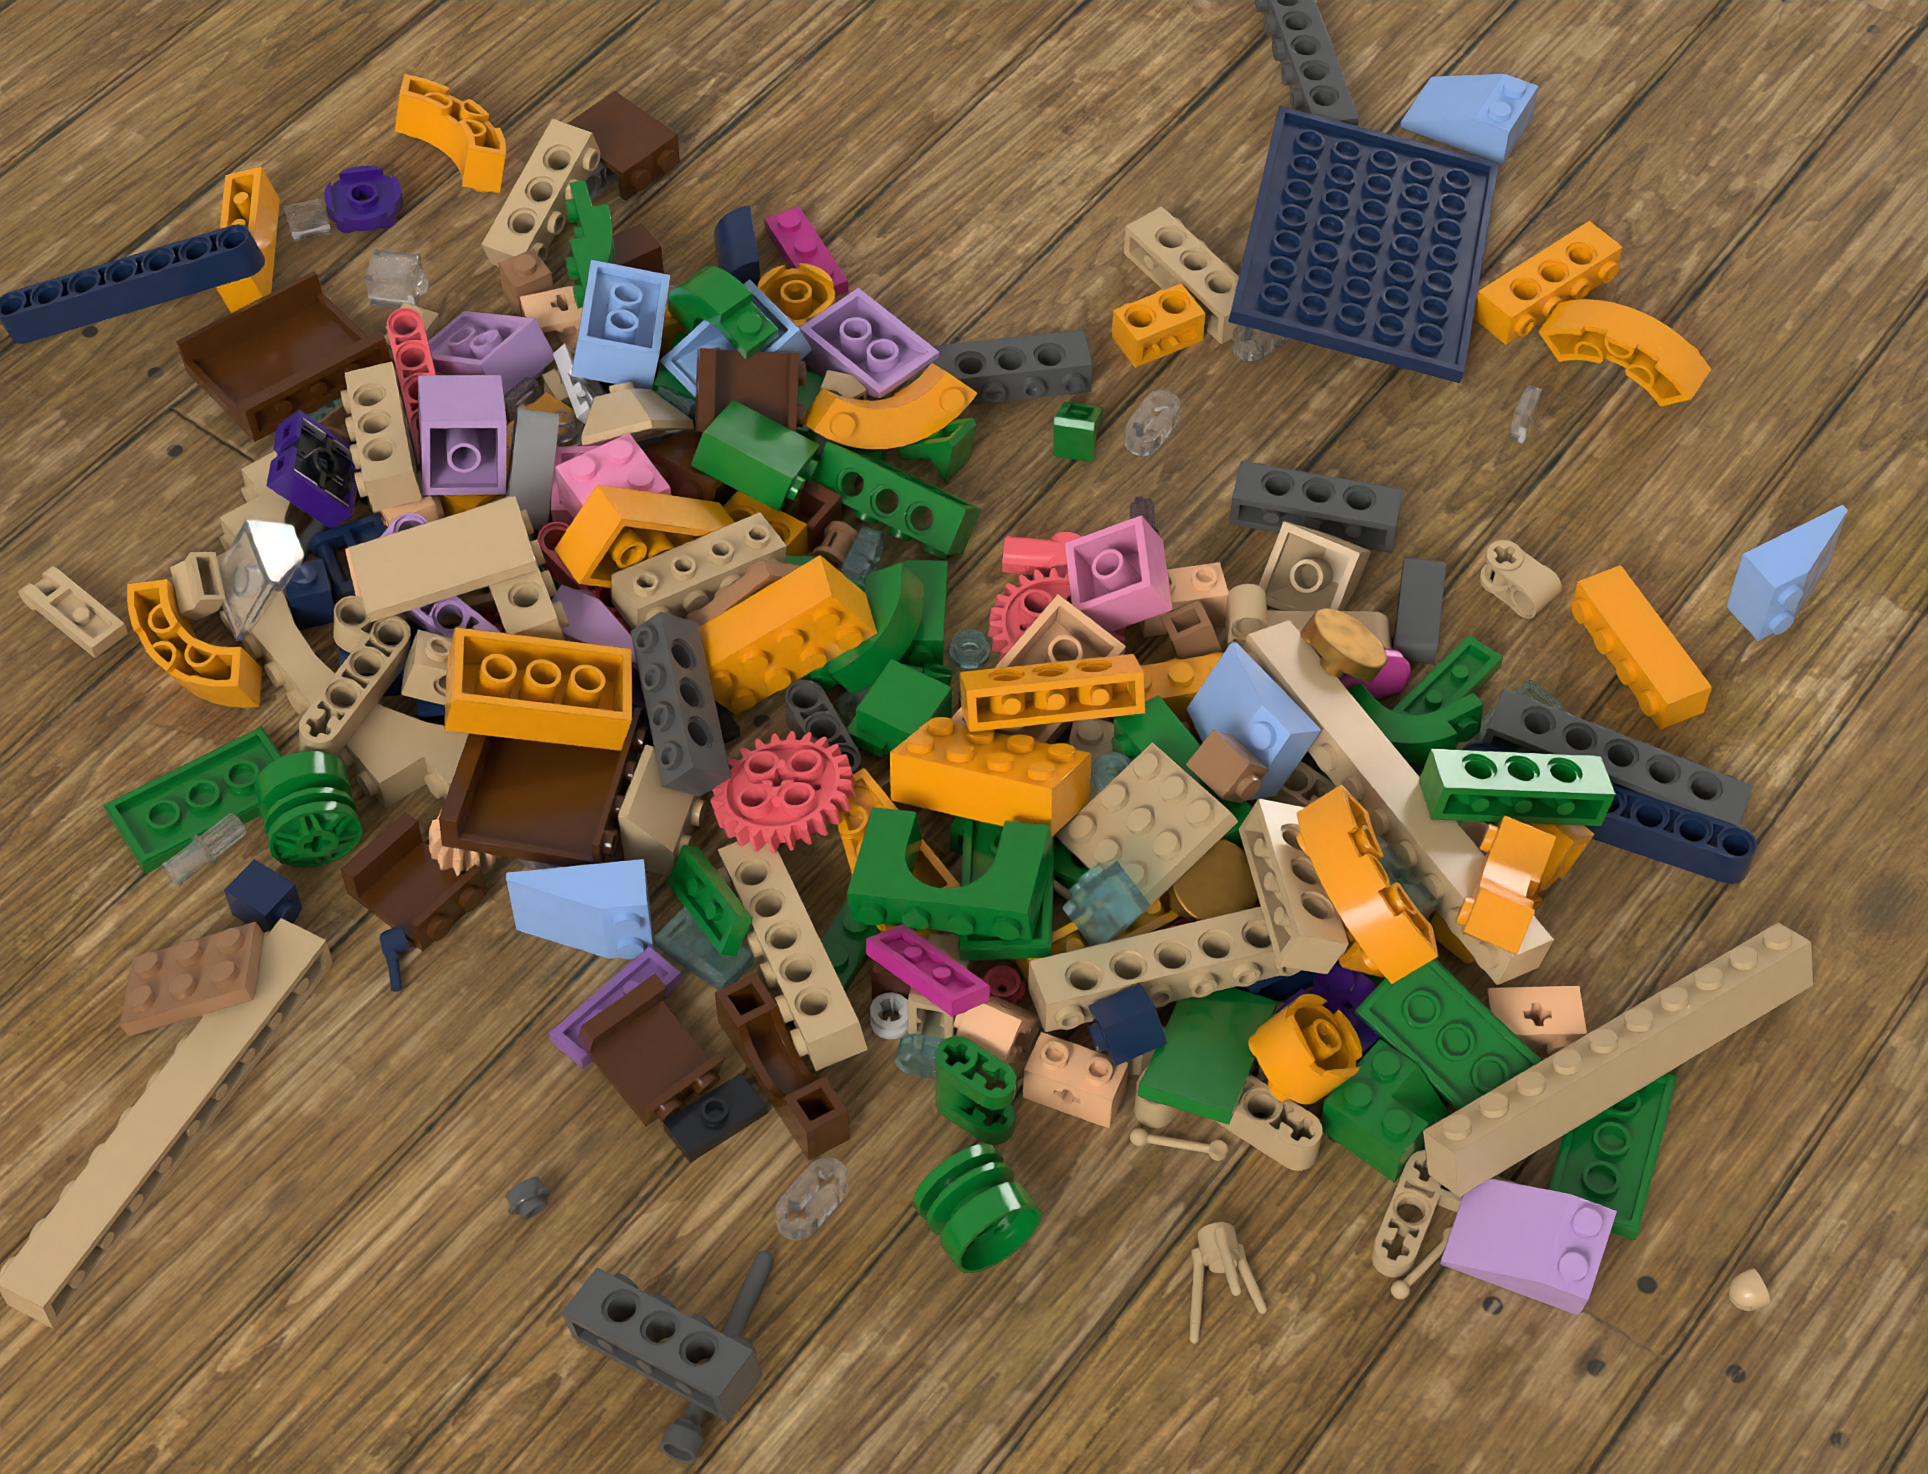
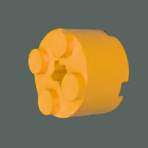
M798 263L799 268L786 269V264L777 266L760 279L758 288L798 328L836 303L833 281L829 274L821 268L805 263Z
M1315 994L1299 996L1260 1025L1256 1033L1248 1040L1250 1051L1257 1058L1262 1071L1268 1078V1088L1271 1094L1281 1102H1287L1291 1099L1305 1105L1316 1103L1358 1073L1360 1067H1356V1061L1362 1057V1047L1355 1029L1340 1010L1332 1014L1327 1008L1322 1006L1327 1000Z

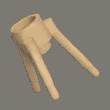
M1216 1222L1201 1228L1197 1235L1199 1247L1191 1251L1194 1270L1189 1340L1193 1344L1199 1341L1204 1269L1206 1266L1213 1273H1226L1231 1293L1234 1296H1238L1241 1293L1235 1269L1238 1266L1257 1311L1260 1314H1264L1267 1311L1260 1289L1246 1260L1244 1246L1238 1244L1235 1228L1229 1223Z

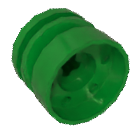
M300 751L285 755L271 762L258 774L254 788L264 820L263 825L272 857L281 864L296 868L316 867L338 860L358 845L363 832L355 801L352 798L353 794L345 764L337 756L322 751Z
M978 1144L950 1156L926 1176L919 1184L913 1196L914 1208L926 1220L928 1228L936 1235H940V1245L956 1268L962 1273H977L1007 1259L1027 1242L1041 1222V1209L1025 1187L1019 1182H1014V1172L1003 1162L1004 1158L991 1144Z

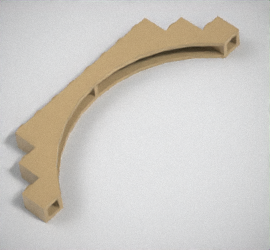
M273 451L241 469L245 482V487L241 490L247 503L220 517L224 535L220 536V540L226 552L218 555L217 561L226 599L219 610L220 617L231 634L238 632L241 635L242 643L247 653L255 661L259 658L265 664L264 669L271 682L276 687L283 685L288 691L287 697L298 714H302L308 710L335 673L314 654L295 625L288 607L287 592L281 568H283L281 566V559L290 549L292 539L305 511L266 486L271 460L277 457L276 451ZM377 703L337 757L344 762L346 769L351 767L356 772V779L363 792L368 797L375 795L385 808L427 784L429 790L437 799L443 797L446 800L469 733L444 731V725L428 723ZM347 704L335 705L340 708L350 707V705Z

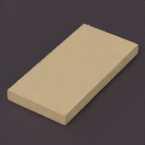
M516 496L348 547L365 611L370 622L538 570Z

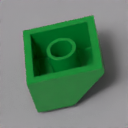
M1379 1039L1356 1065V1067H1360L1358 1073L1334 1089L1324 1100L1320 1123L1322 1125V1132L1395 1183L1402 1175L1405 1165L1412 1154L1425 1149L1423 1130L1446 1118L1450 1113L1419 1065Z

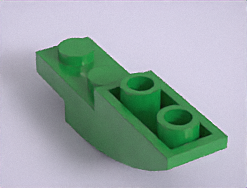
M585 180L570 182L571 199L565 200L569 223H577V226L573 227L574 239L570 240L571 256L565 257L569 281L577 280V284L573 285L577 309L583 308L591 260L611 264L616 263L608 204L592 206Z

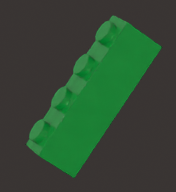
M1157 695L1146 701L1145 713L1115 717L1114 737L1111 742L1119 759L1131 763L1153 742L1234 815L1238 823L1221 839L1230 841L1244 850L1239 828L1252 808L1245 800L1242 804L1221 799L1186 765L1200 745L1163 699Z

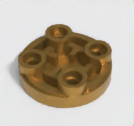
M1330 608L1318 609L1300 632L1301 637L1323 657L1320 661L1321 667L1334 677L1340 678L1346 673L1364 682L1371 683L1387 663L1386 652L1375 635L1359 621L1343 612Z
M1220 839L1168 889L1170 894L1169 904L1173 912L1179 916H1184L1191 923L1251 909L1255 906L1258 899L1245 851L1236 844L1224 839Z

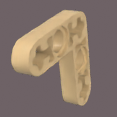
M1426 1150L1417 1151L1408 1159L1375 1239L1371 1257L1373 1265L1378 1272L1388 1277H1401L1410 1272L1437 1205L1458 1212L1462 1196L1458 1197L1450 1190H1444L1443 1185L1433 1177H1430L1428 1181L1419 1179L1423 1169L1428 1168ZM1497 1175L1491 1178L1495 1180L1515 1183L1505 1178L1499 1177ZM1405 1204L1415 1205L1422 1211L1423 1219L1415 1223L1406 1222L1400 1218L1397 1209ZM1399 1234L1405 1237L1401 1255L1396 1260H1392L1387 1257L1388 1251L1392 1249L1396 1235Z

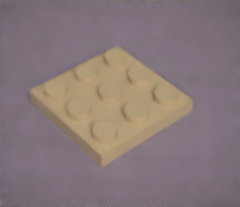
M1152 742L1055 836L1139 917L1238 821L1224 805Z

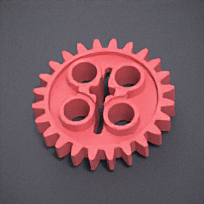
M1051 568L1049 577L1044 578L1041 572L1036 569L1034 570L1032 581L1021 574L1018 577L1017 587L1007 583L1004 595L997 594L995 606L991 608L988 637L993 638L991 650L1000 652L999 662L1057 594L1072 604L1068 571L1065 577L1062 578L1058 576L1055 568ZM1126 627L1109 632L1121 643H1125L1126 637H1124Z
M791 731L786 740L780 741L779 736L775 733L772 734L771 743L766 745L761 740L756 739V749L753 751L743 747L740 748L742 756L740 760L727 759L731 778L712 789L714 797L710 800L719 827L724 828L727 838L730 839L736 836L737 842L741 847L751 841L754 851L757 852L765 843H769L771 852L775 853L780 843H787L791 851L794 850L796 840L802 838L808 845L812 844L811 834L814 832L824 836L828 835L825 825L827 823L839 825L841 820L838 812L850 811L848 799L855 797L852 785L856 784L848 757L846 754H841L838 744L829 746L827 737H822L814 742L811 732L805 734L801 740H797L795 732Z

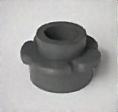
M532 1177L516 1185L505 1195L511 1206L508 1209L509 1214H521L523 1219L537 1215L548 1206L546 1198L550 1194V1187H544L539 1177Z

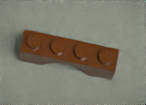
M756 972L715 992L717 1018L720 1026L807 1159L810 1161L850 1139L848 1110L826 1077L818 1078L814 1075L799 1056L785 1028L778 1005Z

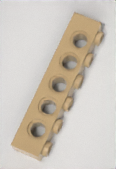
M751 841L742 847L739 846L738 842L718 849L724 867L716 869V871L753 917L750 924L751 930H749L746 938L754 957L763 955L766 961L759 966L769 990L777 987L781 995L774 999L779 1007L784 1023L792 1020L796 1029L791 1030L790 1035L799 1056L802 1057L808 1054L815 1071H818L868 1050L859 1020L778 850L772 853L769 843H765L757 852L754 851Z
M1260 906L1029 961L1028 991L1044 1031L1049 1032L1058 1029L1068 1030L1082 1023L1093 1021L1088 1005L1137 984H1141L1154 1006L1159 1008L1169 1002L1190 997H1204L1212 992L1235 986L1246 987L1257 981L1272 977L1291 976L1301 970L1278 966Z

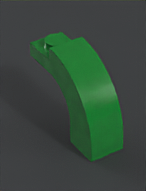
M707 266L669 293L668 311L688 333L692 332L701 322L706 320L746 360L778 338L777 327L752 302V292L733 275L721 268Z
M902 562L865 575V593L877 634L800 679L816 682L824 691L841 684L852 694L875 683L891 659L898 662L903 657L917 633L924 608V583Z
M1362 683L1347 689L1407 762L1425 765L1431 749L1456 750L1457 743L1469 741L1481 730L1483 703L1474 693L1428 714L1405 715L1382 706Z

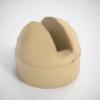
M1754 1268L1740 1273L1732 1280L1729 1296L1731 1302L1738 1309L1747 1312L1754 1311L1771 1303L1765 1283Z

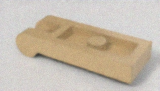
M54 566L43 572L42 579L36 584L28 583L18 591L23 602L31 610H37L94 658H97L128 634L123 621Z

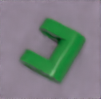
M953 1036L943 1040L938 1045L935 1056L936 1107L945 1118L984 1143L991 1145L1005 1143L1012 1137L1015 1131V1110L1011 1104L1016 1096V1074L1007 1063L969 1039ZM978 1064L981 1066V1075L978 1074ZM998 1080L1003 1081V1089L995 1087L993 1090L987 1088V1081L995 1084ZM977 1103L981 1105V1111L976 1108ZM997 1115L1002 1116V1125L997 1122L991 1126L986 1125V1116L990 1119L996 1118Z

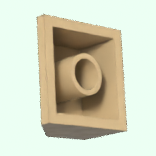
M649 745L644 747L618 815L624 861L644 859L645 871L669 876L682 846H693L694 837L692 833L695 825L701 826L704 821L707 802L706 800H701V796L662 787L655 748Z

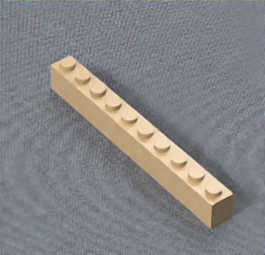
M1288 620L1248 634L1243 650L1322 730L1308 749L1318 767L1327 774L1336 787L1342 784L1369 813L1375 836L1394 857L1397 865L1407 873L1419 888L1423 897L1432 904L1445 920L1451 932L1462 941L1474 956L1477 964L1487 972L1496 985L1539 968L1554 939L1534 915L1517 955L1461 932L1462 925L1455 921L1465 897H1471L1485 856L1456 821L1431 820L1419 784L1420 777L1340 680L1327 673L1321 667V657L1301 637L1300 632L1292 622Z
M280 918L271 931L264 933L254 1000L202 1015L201 1021L190 1035H185L181 1038L172 1058L162 1070L152 1075L148 1081L146 1091L134 1106L127 1108L123 1112L114 1132L105 1143L99 1144L93 1150L85 1169L76 1180L70 1181L64 1187L56 1206L46 1218H42L35 1224L27 1243L16 1256L8 1259L0 1271V1292L7 1305L55 1329L331 968L333 962L325 939Z
M1778 922L1423 1130L1429 1175L1455 1195L1461 1197L1813 986L1811 941Z

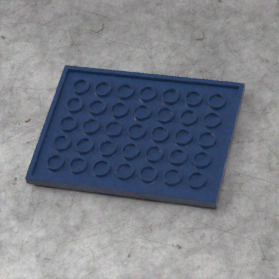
M1279 106L1228 322L1460 383L1465 370L1499 163Z

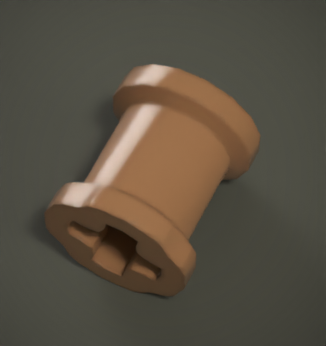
M832 521L824 530L825 539L821 546L815 548L811 556L817 557L821 555L843 574L847 567L846 559L850 551L859 545L860 535L849 524L841 521Z

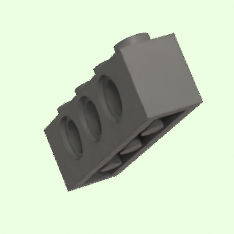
M1085 330L932 346L939 351V358L932 363L977 392V395L969 405L1091 392L1092 361Z
M1241 461L1232 496L1229 524L1279 533L1283 522L1286 521L1333 535L1362 548L1392 553L1404 489Z
M659 612L632 630L631 636L661 783L664 788L702 796L730 779L731 774L699 625L697 622Z
M596 1268L562 1311V1315L574 1339L729 1422L763 1376L755 1355L756 1350L747 1340L738 1335H732L730 1338L720 1333L706 1318L698 1314H693L691 1317L677 1310L676 1306L663 1295L655 1293L653 1296H650L639 1290L631 1279L620 1273H616L613 1276ZM627 1317H631L630 1319H628V1320H626V1321L620 1322V1321H622L623 1319H625V1318H627ZM671 1337L669 1340L665 1342L658 1343L664 1338ZM711 1358L705 1363L697 1364L699 1361L703 1359Z

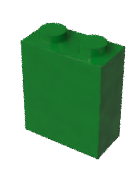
M732 400L703 432L690 466L780 511L789 499L796 501L805 483L809 485L814 478L820 462L814 460L820 445Z

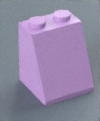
M418 375L422 495L506 494V412L501 375Z

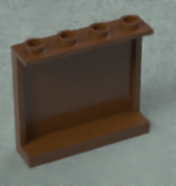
M314 271L176 341L186 372L254 442L277 431L278 425L300 410L307 415L341 397L340 391L347 390L346 372L391 362L386 339L378 331L367 336L322 293L318 276Z
M635 707L632 721L621 751L469 733L439 817L442 846L561 867L604 863L605 857H612L615 851L617 830H614L616 821H619L618 815L626 796L627 786H630L638 765V761H635L637 753H642L648 742L649 728L642 726V708Z

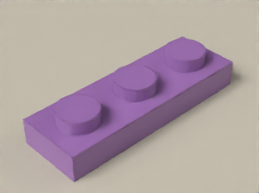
M649 946L549 1032L551 1043L580 1068L584 1069L593 1060L577 1042L581 1026L655 973L667 987L664 999L682 983L681 972Z

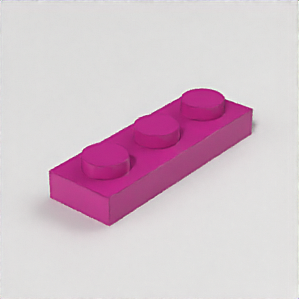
M799 206L764 218L766 232L790 269L799 268L798 263L817 266L831 277L836 296L849 292L848 279Z
M904 924L866 938V954L951 1017L989 1002V984Z

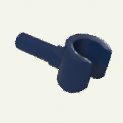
M397 926L382 932L379 937L382 952L388 964L390 986L393 992L402 990L400 964L397 955L410 950L402 927Z

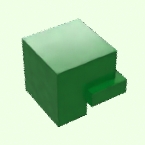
M891 659L856 708V716L846 730L857 747L882 759L887 753V762L890 763V752L931 718H952V687Z

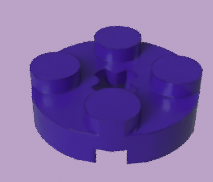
M375 166L353 167L339 174L340 180L335 182L333 186H331V181L326 186L324 200L327 213L336 223L339 231L351 233L377 228L386 229L391 228L397 223V214L401 211L403 205L401 186L395 176L392 175V178L383 175L381 168ZM368 196V200L360 201V197Z

